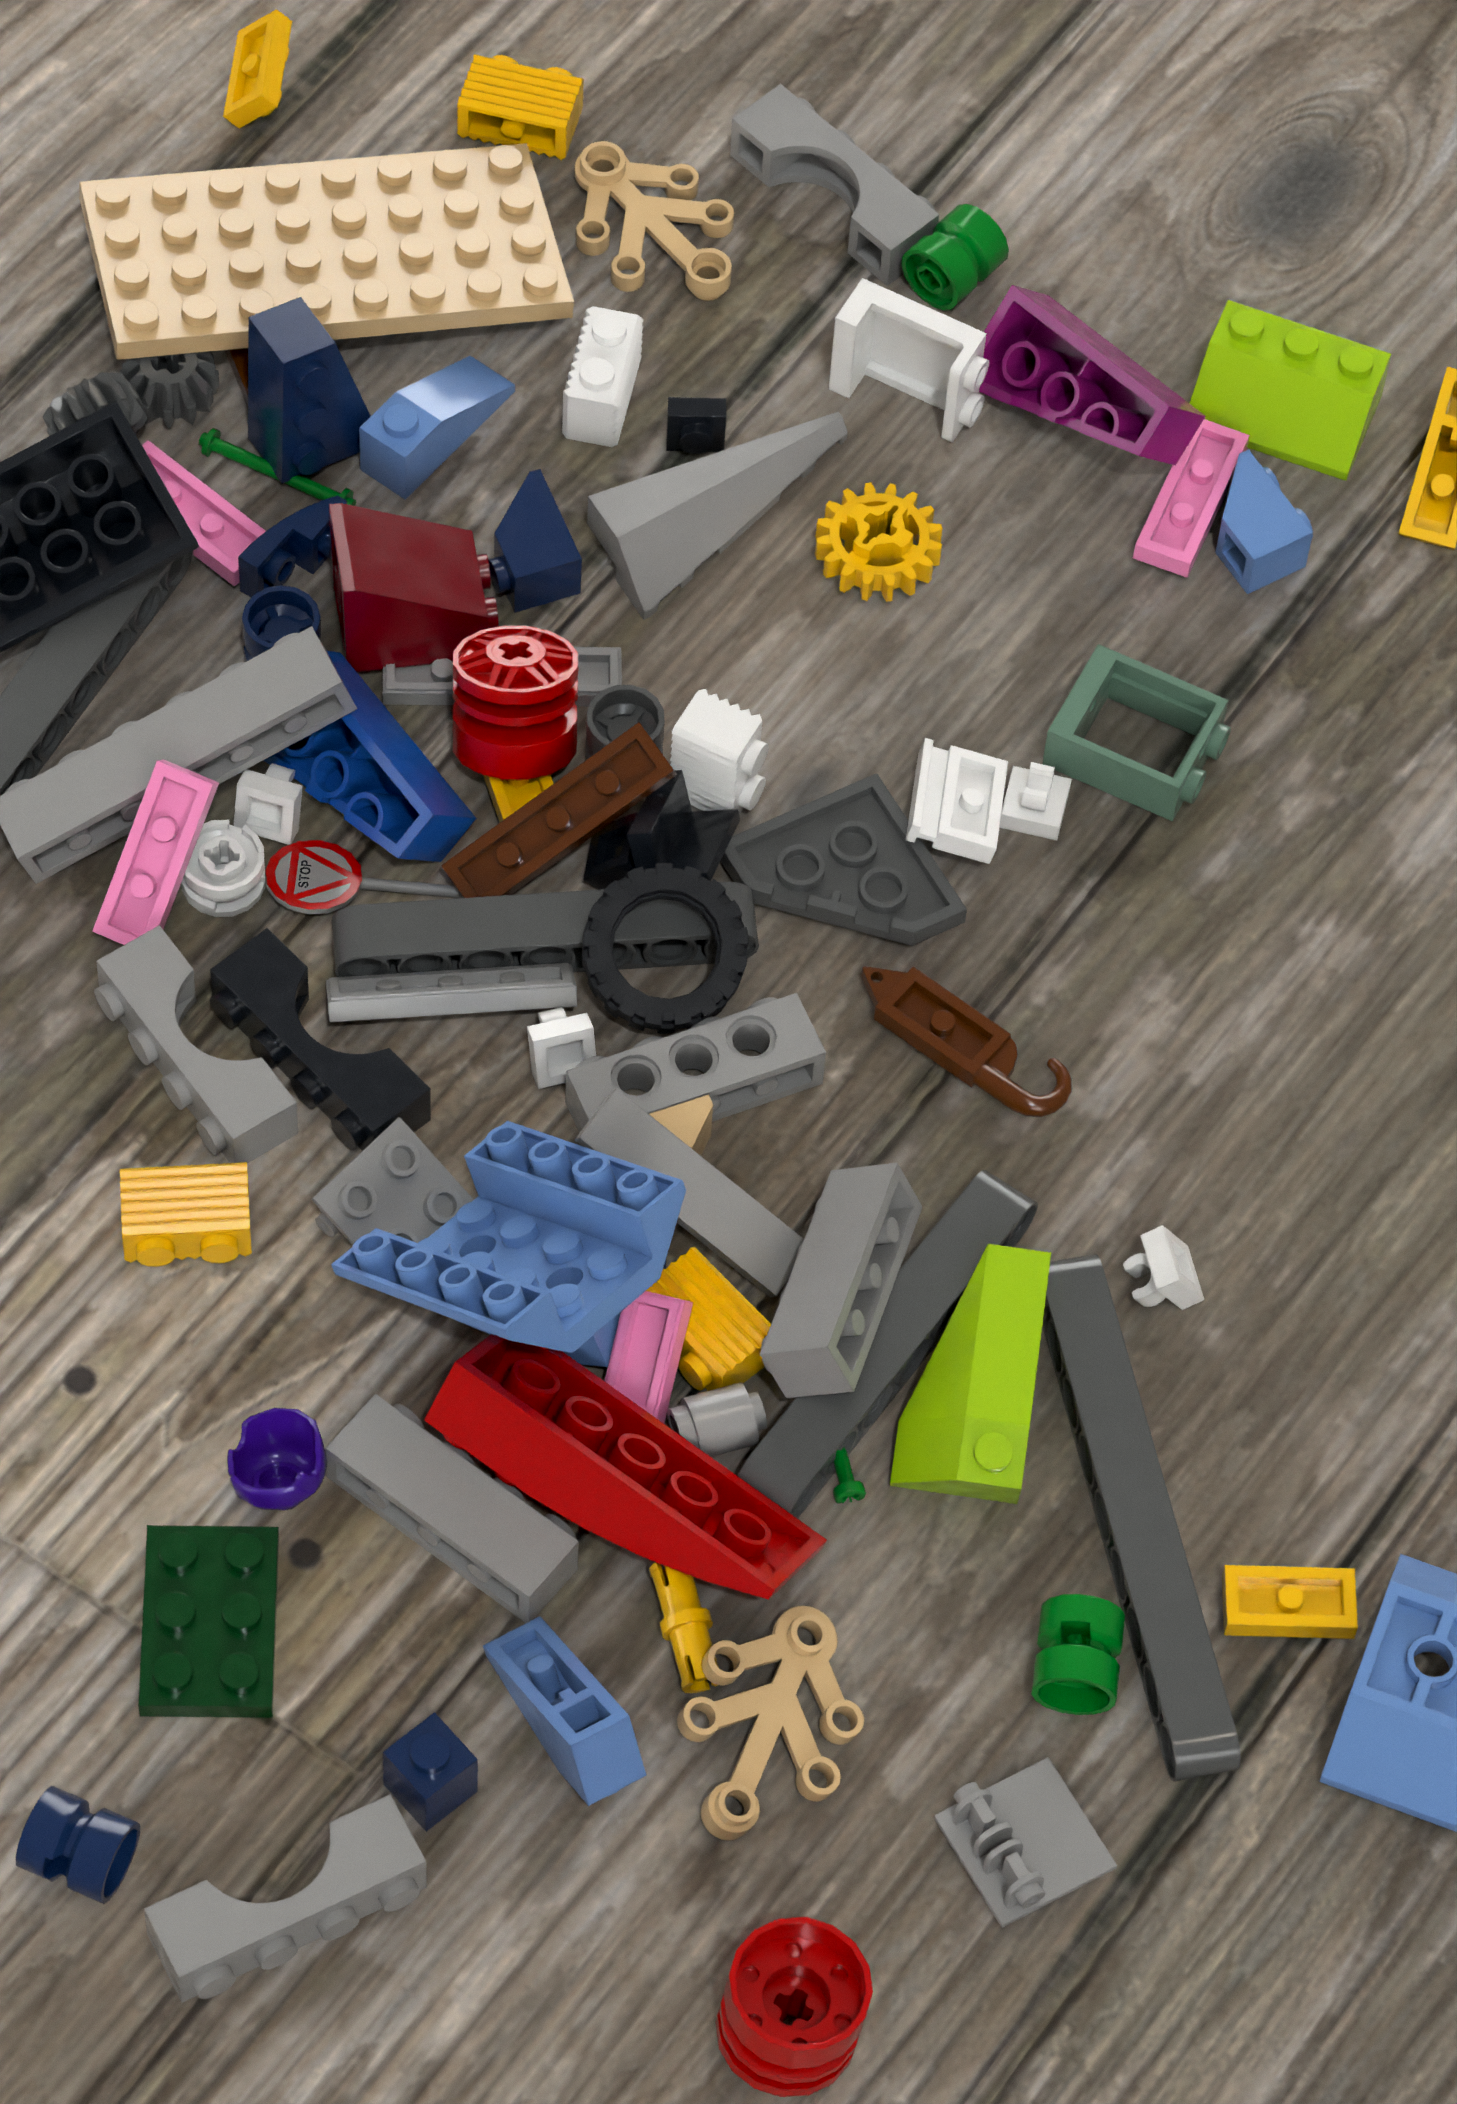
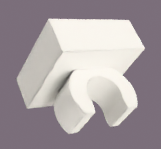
M1031 762L1030 769L1013 766L1002 807L999 828L1057 841L1072 779L1054 775L1055 767Z
M273 763L269 766L266 774L246 769L237 783L234 826L242 828L246 825L260 837L290 845L299 831L303 788L302 785L291 782L295 776V770Z
M562 1007L538 1012L540 1024L527 1026L531 1070L538 1089L566 1083L567 1070L575 1068L576 1065L587 1058L596 1056L594 1027L587 1013L567 1017Z
M1163 1225L1140 1235L1146 1254L1139 1253L1129 1257L1123 1263L1124 1269L1134 1278L1151 1272V1278L1147 1285L1132 1292L1133 1299L1144 1307H1152L1168 1298L1182 1310L1203 1301V1293L1188 1245Z

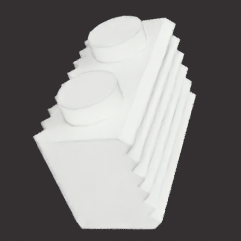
M594 306L586 309V317L583 318L581 335L578 336L576 353L573 354L571 371L568 372L566 390L563 391L562 433L566 439L607 447L618 445L642 357L641 339L644 319L639 315Z
M706 689L696 692L674 725L671 739L673 741L671 745L672 750L670 753L672 754L670 759L672 762L670 765L674 770L683 771L690 805L702 811L738 809L740 814L743 808L752 810L755 807L766 783V778L758 775L769 749V745L761 741L762 719L760 714L751 716L749 709L740 710L739 704L730 705L728 699L719 700L717 694L708 695Z

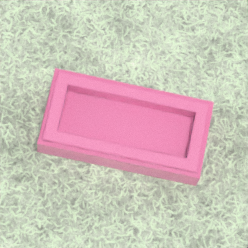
M645 1291L621 1311L605 1382L662 1423H665L693 1302Z

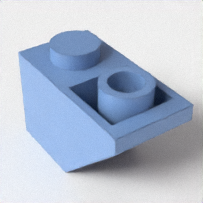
M1248 449L1238 456L1215 553L1244 591L1249 594L1306 567L1313 530L1306 514L1301 509L1294 508L1281 492L1275 474L1268 467H1262Z

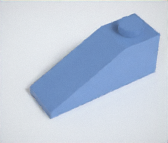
M468 356L396 391L359 427L360 470L406 500L515 392V384L472 356Z
M540 1616L483 1645L486 1657L557 1770L588 1806L615 1794L620 1789L646 1776L629 1715Z

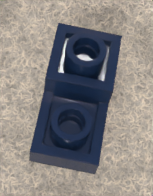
M337 495L307 506L284 518L252 542L238 556L240 591L252 597L265 588L283 585L292 574L295 564L314 574L328 558L331 559L329 504H347V501Z

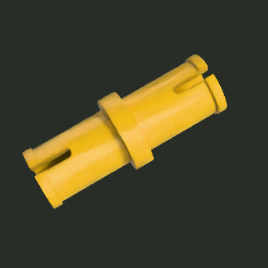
M655 1562L649 1567V1572L653 1578L664 1617L660 1621L659 1627L662 1638L671 1642L681 1678L682 1691L685 1693H699L710 1690L709 1683L707 1682L708 1679L702 1671V1659L713 1646L708 1631L713 1625L710 1611L701 1606L693 1576L665 1566V1570H662L661 1564Z

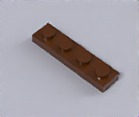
M638 722L441 866L464 898L512 895L671 780L677 773L640 722Z

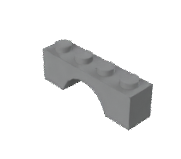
M779 84L732 118L730 156L768 187L791 182H805L825 187L839 195L853 212L850 221L848 254L886 286L904 274L901 266L902 256L923 236L932 235L933 228L939 222V214L926 198L915 195L895 178L892 171L886 165L875 162L855 145L847 133L842 130H836L816 113L813 106L807 100L796 97L782 84Z
M160 925L96 961L99 987L94 989V993L102 1011L111 1021H115L118 1018L129 1031L128 1039L137 1057L143 1064L149 1065L153 1062L163 1075L162 1084L168 1097L179 1110L187 1107L198 1121L196 1122L197 1131L203 1143L212 1154L216 1155L222 1152L229 1163H249L298 1134L297 1102L262 1057L249 1060L216 1058L196 1048L180 1029L181 1022L196 1001L194 971Z
M391 1794L329 1822L330 1847L323 1868L306 1888L289 1898L270 1903L245 1902L224 1894L210 1882L204 1880L144 1908L147 1935L181 2002L183 2003L196 1996H199L201 1999L217 1996L229 1989L235 1983L236 1977L259 1966L264 1970L276 1968L293 1958L298 1948L322 1937L323 1940L329 1941L340 1938L352 1931L358 1925L359 1919L382 1908L386 1912L396 1911L413 1902L419 1896L420 1890L427 1888L426 1860Z

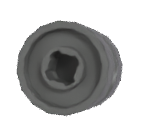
M615 685L597 694L591 700L586 714L585 761L638 722H640L663 754L665 719L664 709L658 698L648 690L634 685Z

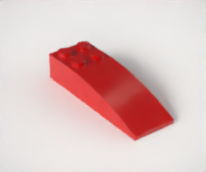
M491 1334L455 1361L424 1421L441 1432L451 1445L466 1450L494 1470L497 1477L504 1483L519 1488L528 1496L580 1527L641 1557L703 1581L769 1600L822 1550L827 1541L823 1536L563 1351L510 1341Z

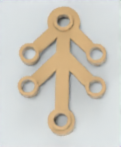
M606 141L594 142L582 151L575 162V179L580 187L588 191L584 219L576 227V246L579 251L590 256L600 255L609 248L610 226L605 221L611 196L625 210L619 255L614 257L611 263V282L617 289L631 292L639 289L644 284L645 262L642 259V250L646 231L686 272V286L695 297L711 301L719 298L728 290L731 283L732 268L729 257L724 252L715 248L697 249L670 222L699 224L701 231L712 238L725 237L733 229L734 209L730 203L721 199H712L707 202L691 201L698 193L699 175L695 168L687 164H676L668 167L629 162L619 146ZM686 181L689 184L680 186L674 182ZM635 186L664 188L668 198L643 195ZM720 216L724 218V220L714 221L711 220L710 217ZM587 234H598V235H600L601 237L596 238V239H591V238L586 237V235H587ZM630 269L636 273L627 275L620 271Z
M809 1606L790 1608L778 1618L772 1635L741 1645L728 1640L715 1643L702 1659V1671L710 1682L721 1686L729 1685L745 1670L779 1662L771 1683L717 1701L707 1697H695L678 1714L677 1725L679 1731L685 1738L693 1742L706 1741L718 1729L756 1717L729 1782H723L716 1786L702 1803L701 1818L703 1824L713 1836L719 1839H738L746 1834L756 1823L760 1813V1805L754 1793L780 1731L797 1770L796 1787L804 1798L810 1801L825 1800L839 1786L840 1771L831 1759L820 1755L796 1696L804 1675L822 1712L819 1727L826 1740L837 1745L849 1743L862 1730L864 1716L861 1709L855 1703L845 1700L829 1663L837 1648V1633L831 1620L818 1609ZM798 1628L808 1630L814 1636L816 1644L813 1646L804 1644L798 1637ZM716 1654H723L730 1658L733 1663L732 1672H725L717 1667L715 1663ZM698 1710L703 1712L709 1720V1728L702 1729L695 1726L691 1721L690 1711ZM833 1713H840L847 1717L851 1726L850 1731H842L834 1725ZM815 1769L823 1773L827 1780V1787L818 1788L813 1785L809 1779V1770ZM725 1798H736L744 1807V1815L736 1816L731 1814L726 1808Z

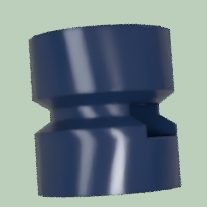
M283 585L268 587L254 594L245 605L242 616L243 639L245 643L244 662L271 649L282 637L292 633H300L311 626L319 639H321V617L318 605L312 597L296 587Z
M51 1786L38 1799L24 1826L15 1856L16 1866L51 1882L62 1875L66 1876L67 1888L105 1904L118 1890L133 1860L140 1836V1824L106 1808L91 1814L88 1801Z

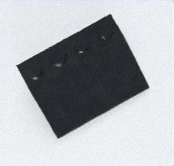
M117 401L0 462V653L199 547L197 540Z

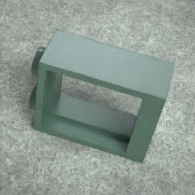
M1098 644L1047 732L1042 764L1055 767V770L1173 821L1184 801L1193 804L1197 799L1206 778L1207 771L1202 768L1208 757L1218 760L1226 746L1231 732V727L1224 724L1228 700ZM1107 698L1196 736L1173 777L1084 739Z

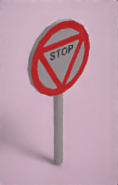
M321 840L298 841L282 847L270 858L265 870L267 890L275 901L290 910L306 914H324L344 908L357 897L360 889L464 898L455 885L362 877L361 865L351 852L337 844Z

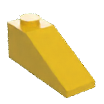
M1447 366L1398 535L1455 550L1457 544V369Z

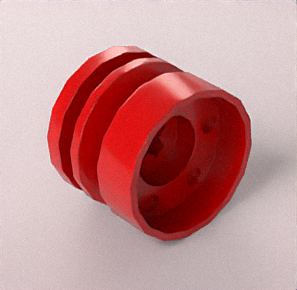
M503 625L480 630L464 638L453 651V699L455 703L453 704L452 752L460 763L478 774L499 779L528 780L550 775L567 766L577 753V706L575 702L578 700V652L569 640L552 631L536 627Z
M809 1917L778 1918L753 1930L736 1950L716 2018L718 2046L732 2072L754 2089L779 2097L811 2095L837 2080L851 2062L873 1994L870 1967L857 1944L834 1925ZM788 2015L797 2018L791 2026L783 2023Z

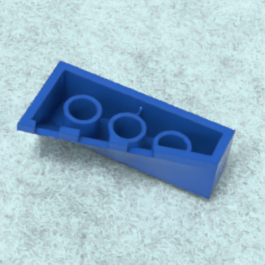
M327 651L357 710L263 761L269 765L273 763L295 770L294 779L306 787L305 791L319 802L329 803L344 814V820L396 858L442 862L476 820V817L341 652Z

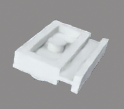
M925 738L917 758L906 841L914 843L917 837L933 841L932 848L990 864L997 849L1008 761L953 745L947 751L933 747L934 740Z

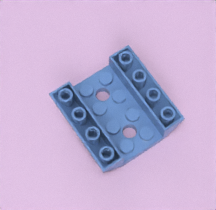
M506 1121L503 1125L491 1130L482 1142L464 1155L478 1197L462 1206L457 1211V1214L428 1238L416 1243L375 1228L370 1233L356 1240L352 1248L331 1264L335 1275L504 1339L573 1353L660 1279L686 1188L681 1179Z
M1400 1554L1319 1782L1457 1832V1574ZM1423 1652L1436 1653L1446 1660L1449 1672L1439 1677L1427 1676L1416 1667L1414 1657Z

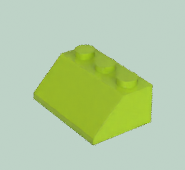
M1228 300L1210 339L1189 404L1206 416L1205 420L1250 435L1247 446L1249 449L1347 481L1382 397L1391 353Z

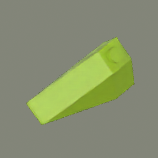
M995 1244L987 1245L899 1419L890 1486L1018 1504L1022 1489L1051 1252Z

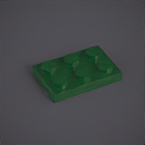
M147 1525L138 1703L140 1717L273 1718L279 1527Z

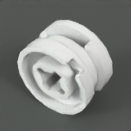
M211 820L203 824L182 879V892L189 904L199 912L207 915L233 917L246 912L260 900L266 887L264 846L257 833L246 825L239 828L230 825L229 820Z

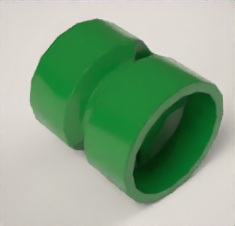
M960 204L933 228L932 235L923 236L902 256L901 266L909 285L922 300L937 309L952 310L977 287V282H983L1008 259L1009 247L1001 228L990 215L976 206Z
M1083 1594L1059 1595L1049 1598L1042 1603L1037 1644L1042 1651L1036 1654L1031 1692L1036 1702L1048 1709L1074 1715H1094L1106 1712L1115 1706L1120 1665L1115 1658L1121 1654L1125 1614L1119 1606L1111 1601Z

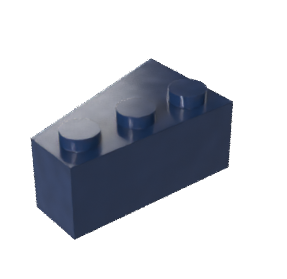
M299 297L248 317V438L260 455L271 465L279 481L283 484L297 475L303 476L316 473L327 465L360 453L359 427L371 415L335 341L304 300Z

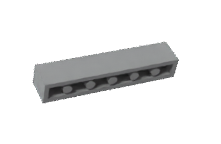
M311 626L300 633H292L282 637L271 649L247 662H240L227 667L221 672L219 677L192 692L188 691L177 694L164 707L138 721L122 724L114 730L111 736L91 747L67 754L56 766L34 778L24 779L12 784L0 796V825L16 858L37 884L130 833L158 760L164 759L221 784L357 710V707L329 654Z

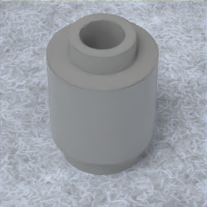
M742 1382L681 1398V1405L668 1408L667 1410L669 1428L710 1457L757 1445L759 1443L758 1431L767 1428L766 1413L760 1395L757 1391L748 1393Z

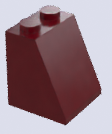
M343 503L329 504L332 579L344 657L356 672L383 669L387 664H395V668L432 664L436 659L445 658L453 662V651L464 638L480 630L499 626L495 597L485 598L483 591L491 589L487 554H476L473 532L471 530Z

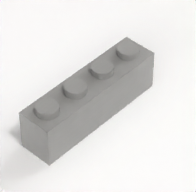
M898 1163L831 1170L822 1195L816 1203L815 1213L804 1241L798 1249L797 1259L787 1285L781 1293L779 1305L767 1336L763 1339L760 1356L762 1357L763 1364L766 1370L772 1374L786 1398L855 1391L923 1207Z
M375 1394L325 1448L327 1478L525 1623L533 1620L578 1570L579 1541L576 1540L573 1530L562 1519L553 1514L543 1516L525 1503L522 1493L516 1487L504 1483L498 1477L492 1479L474 1466L473 1459L465 1450L451 1445L447 1440L443 1443L426 1431L417 1415L404 1405L395 1404L392 1406Z

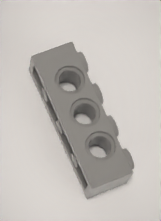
M797 993L779 999L768 997L756 1001L747 1010L723 1018L708 1017L694 1024L688 1030L664 1038L652 1036L638 1042L632 1049L608 1057L593 1056L581 1061L575 1068L566 1071L565 1103L579 1133L609 1093L616 1088L648 1114L709 1094L713 1103V1122L823 1084L826 1051ZM755 1050L761 1054L757 1056H747L740 1053V1051ZM687 1069H696L702 1071L704 1074L691 1076L683 1073L682 1071ZM635 1088L647 1093L635 1096L624 1091Z

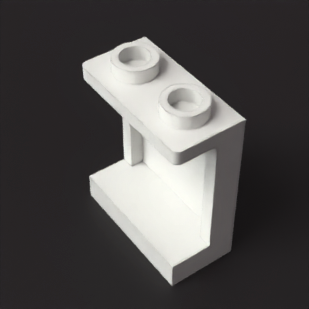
M862 278L835 318L829 390L850 398L864 375H867L944 410L941 438L953 442L964 425L971 428L975 424L983 408L985 397L979 394V388L989 368V360L983 358L986 333Z

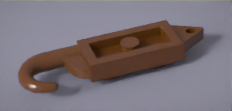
M867 966L862 968L861 978L875 1006L874 1020L971 1088L975 1084L1012 1111L1024 1116L1043 1117L1055 1113L1066 1104L1072 1092V1079L1066 1066L1058 1059L1050 1058L1047 1061L1048 1068L1056 1078V1085L1053 1091L1046 1095L1032 1094L1009 1079L1014 1071L1018 1055L1016 1044L1011 1039L1009 1032L915 967H912L908 972Z

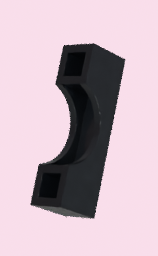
M268 928L210 969L212 989L210 1004L217 1017L230 1028L237 1026L250 1039V1044L258 1058L262 1057L270 1068L277 1066L290 1079L291 1086L298 1098L311 1109L317 1106L331 1120L335 1133L347 1147L353 1150L359 1147L363 1151L398 1117L413 1132H416L431 1120V1088L390 1048L365 1054L343 1053L323 1046L307 1033L299 1018L309 1001L308 967Z

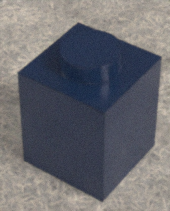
M434 1712L383 1751V1784L427 1832L478 1792V1759Z

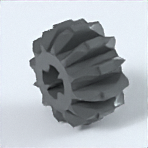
M211 351L126 359V362L122 363V369H120L126 380L132 383L143 403L142 408L147 416L145 424L157 418H162L168 429H170L175 419L182 418L193 425L197 416L196 411L210 412L213 395L217 393V388L219 387V371L216 370L214 355Z
M101 372L94 378H84L78 385L67 388V392L52 400L50 407L46 409L42 417L47 426V433L51 436L117 401L136 435L139 429L143 427L147 416L142 408L143 403L132 383L126 380L122 372Z

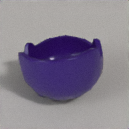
M272 1408L248 1417L242 1423L241 1438L235 1450H228V1474L237 1496L263 1510H288L295 1508L319 1489L326 1474L327 1457L316 1420L299 1409Z

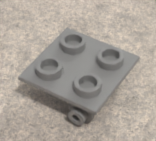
M398 1117L311 1200L319 1207L321 1212L315 1219L318 1227L330 1237H333L338 1232L342 1233L353 1245L356 1240L370 1233L375 1228L418 1243L432 1235L454 1217L462 1206L472 1202L474 1199L407 1124Z
M1049 1757L986 1789L980 1790L976 1782L964 1785L953 1795L957 1804L934 1815L936 1823L1001 1928L1117 1868V1864Z

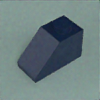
M541 469L529 472L494 533V558L488 559L492 585L497 593H506L514 613L581 593L582 558Z

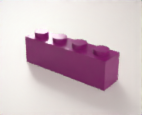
M1011 285L984 330L986 341L983 358L989 360V368L979 388L980 393L1034 413L1051 422L1077 430L1082 434L1135 455L1176 465L1206 417L1049 295Z

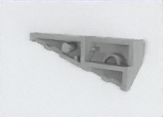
M839 411L588 496L587 525L616 565V581L643 620L656 613L659 602L677 586L683 588L693 579L695 570L716 551L721 554L780 500L781 492L799 476L804 479L813 471L816 461L836 442L841 445L847 440L848 431Z

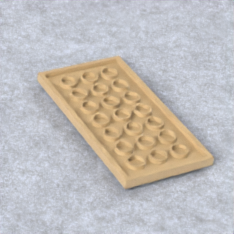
M527 143L80 182L79 199L117 360L248 348V317L299 297L304 300L333 340L573 317L574 299Z

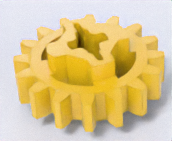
M871 482L865 483L864 495L857 496L848 488L843 490L841 505L828 501L825 507V517L818 518L815 558L816 560L824 561L823 575L825 578L840 575L839 590L843 593L850 590L854 585L860 587L861 600L868 601L873 591H881L886 602L892 601L893 592L896 588H901L909 596L915 594L916 579L929 583L932 580L933 566H939L943 529L942 524L933 523V507L926 506L917 509L918 494L913 491L903 499L897 497L896 484L891 483L886 488L885 493H876ZM913 537L916 541L917 546L913 544ZM841 539L845 540L844 547L841 543Z

